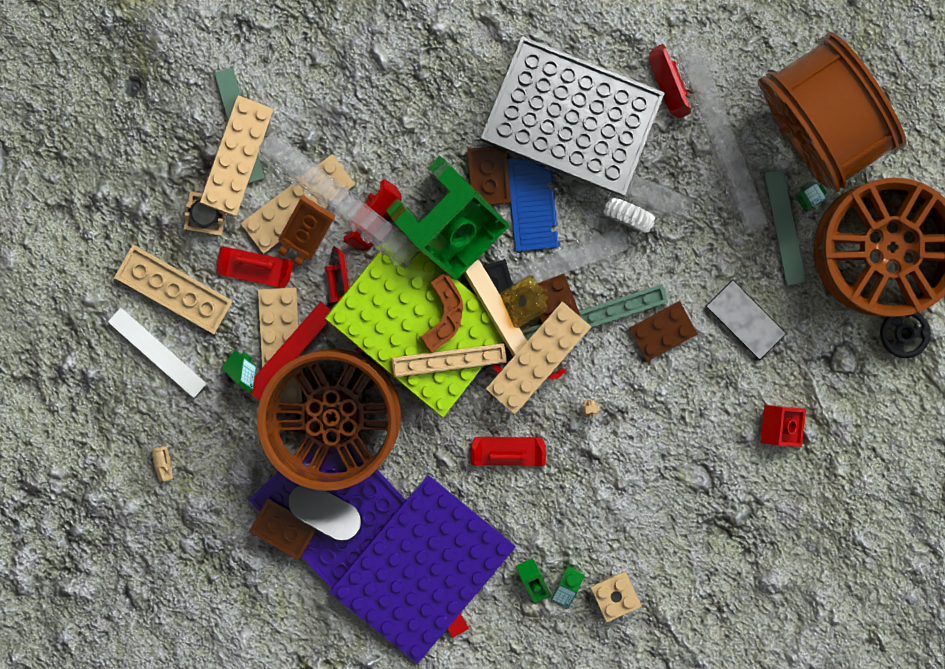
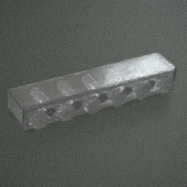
M616 225L606 229L607 233L599 235V232L589 235V240L583 242L581 239L570 242V247L563 248V245L552 249L553 253L545 255V252L534 256L535 260L528 262L527 259L516 262L517 266L513 268L520 287H529L629 250L630 247L623 228H617Z

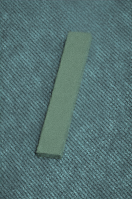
M234 68L215 73L228 119L236 96H242ZM257 155L248 183L265 179L259 155Z
M784 170L766 172L764 177L786 286L806 282Z

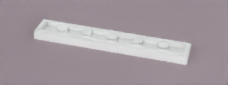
M120 308L108 321L193 398L206 386L207 383L123 308Z

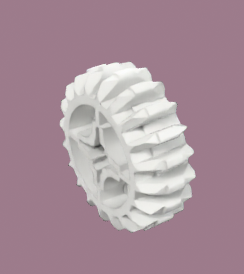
M614 197L609 198L608 202H606L603 213L607 217L644 233L649 232L653 227L655 216L648 211Z

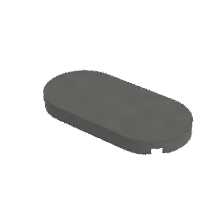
M301 485L297 486L289 496L288 506L292 516L335 541L348 540L357 534L361 524L360 515L347 502L327 491L310 489Z

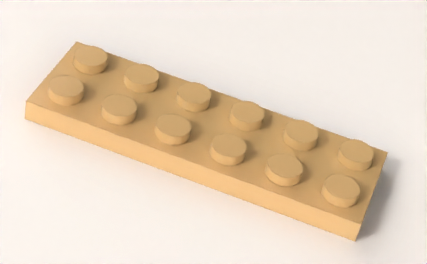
M236 96L199 204L234 217L237 216L273 112L272 108L242 96Z
M331 154L241 224L263 254H265L281 242L278 239L303 195L325 209L354 187L355 183L334 155Z
M134 244L114 277L212 334L217 332L234 302Z
M297 288L258 290L262 368L299 326ZM294 377L283 388L279 397L280 403L303 402L302 389Z
M562 301L490 383L486 390L512 413L516 414L589 331L591 326Z

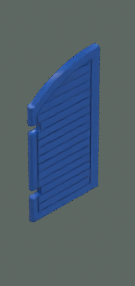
M507 159L516 251L559 247L558 231H551V226H557L554 189H547V183H553L552 171H548L528 160Z

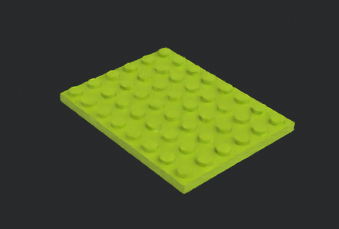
M397 229L324 319L393 376L391 358L429 353L419 336L434 327L442 316V304L429 282L445 271ZM449 275L463 301L461 325L449 341L433 352L501 344L503 339L478 297ZM483 366L394 378L443 418Z

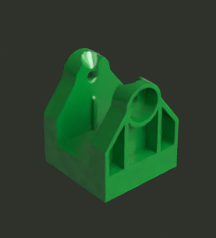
M439 155L428 168L450 192L423 220H420L398 198L386 211L394 223L419 250L453 279L457 280L510 225Z

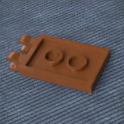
M303 195L278 239L282 242L278 253L285 256L286 252L292 248L299 253L294 261L298 266H301L306 258L311 260L336 216Z

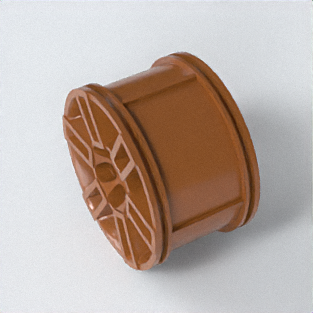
M829 32L824 37L818 39L817 47L776 74L768 72L766 76H762L757 81L772 112L771 115L781 132L786 135L814 178L834 194L839 192L840 188L843 189L847 186L846 180L887 153L896 154L907 146L906 136L901 123L881 87L851 47L833 32Z
M906 178L875 180L857 186L839 196L823 214L814 238L815 266L828 292L847 308L870 316H906L921 312L937 303L945 296V198L930 186ZM890 190L907 196L896 216L888 214L879 191ZM869 196L879 216L877 220H873L862 202L863 197ZM916 201L921 205V208L913 220L910 221L907 219V216ZM850 207L855 208L866 226L865 234L839 233L837 231L843 216ZM928 214L932 218L938 234L923 235L919 229ZM890 222L896 227L894 233H889L887 230V225ZM872 232L877 233L879 236L876 243L870 240ZM906 233H910L912 235L913 239L911 243H906L904 241V235ZM892 242V245H895V250H892L890 253V250H887V246L891 245ZM835 243L860 244V250L836 251ZM940 244V252L925 251V245ZM872 252L878 254L876 263L871 262L869 258ZM906 252L912 255L910 263L904 261V254ZM864 260L866 263L865 269L853 287H850L842 277L837 266L838 261ZM922 261L939 262L936 273L930 283H928L918 267ZM889 262L895 265V270L892 273L888 272L886 268ZM873 274L877 275L878 279L868 298L862 297L860 294ZM908 275L913 276L922 291L917 297L906 279ZM890 278L896 280L906 299L905 304L891 306L877 303Z
M345 349L314 351L284 365L267 384L261 396L257 413L259 439L272 465L292 482L310 489L324 491L339 490L353 486L375 472L393 449L401 425L399 398L388 375L368 357ZM338 360L347 363L336 386L328 384L318 364L319 361ZM308 366L319 386L317 390H313L303 374L302 369ZM357 367L363 373L353 389L348 390L346 386ZM292 377L296 379L307 397L305 404L279 402L283 388ZM370 379L380 389L385 403H360L358 397ZM328 393L336 394L337 401L335 403H330L327 400ZM312 402L320 405L318 413L311 411L310 406ZM346 402L353 404V412L348 413L344 410ZM334 412L337 420L330 422L328 420L330 417L327 415ZM300 413L301 419L277 420L276 414ZM388 413V420H365L364 414ZM312 422L320 424L318 432L311 430L310 425ZM345 422L353 423L354 430L352 432H347L344 429ZM304 429L308 434L296 454L292 456L284 446L279 431ZM361 429L387 431L382 446L374 456L369 453L358 436ZM330 431L337 434V440L334 442L327 438V434ZM317 443L319 448L308 467L303 465L302 462L312 445ZM347 444H353L364 461L363 465L359 467L356 465L347 448ZM330 447H336L347 467L346 472L324 473L319 471V467Z

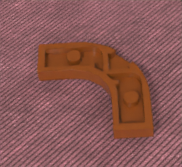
M443 272L429 282L442 304L440 321L419 336L429 353H432L449 341L461 325L463 301L457 287L446 272Z

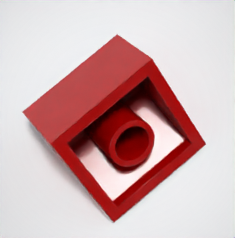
M764 405L760 443L802 447L806 409Z

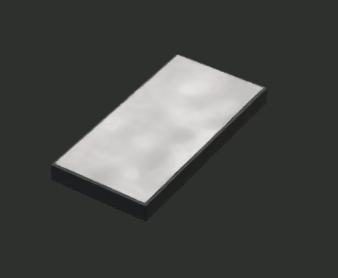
M733 279L705 306L759 361L787 334Z

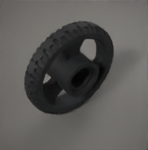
M919 312L908 315L916 318L921 323V327L915 329L910 324H904L902 316H887L884 319L880 328V338L884 348L893 356L912 358L922 353L928 346L931 337L930 326L926 318ZM889 324H893L896 327L894 334L897 341L893 345L889 343L887 338ZM903 328H907L910 331L908 339H904L900 335ZM915 337L922 339L921 344L916 349L909 352L904 351L905 343L913 341Z

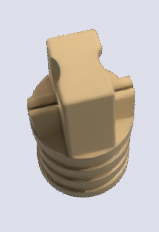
M586 400L581 406L582 413L589 418L595 417L599 413V405L594 400Z
M168 446L151 449L159 481L173 479Z

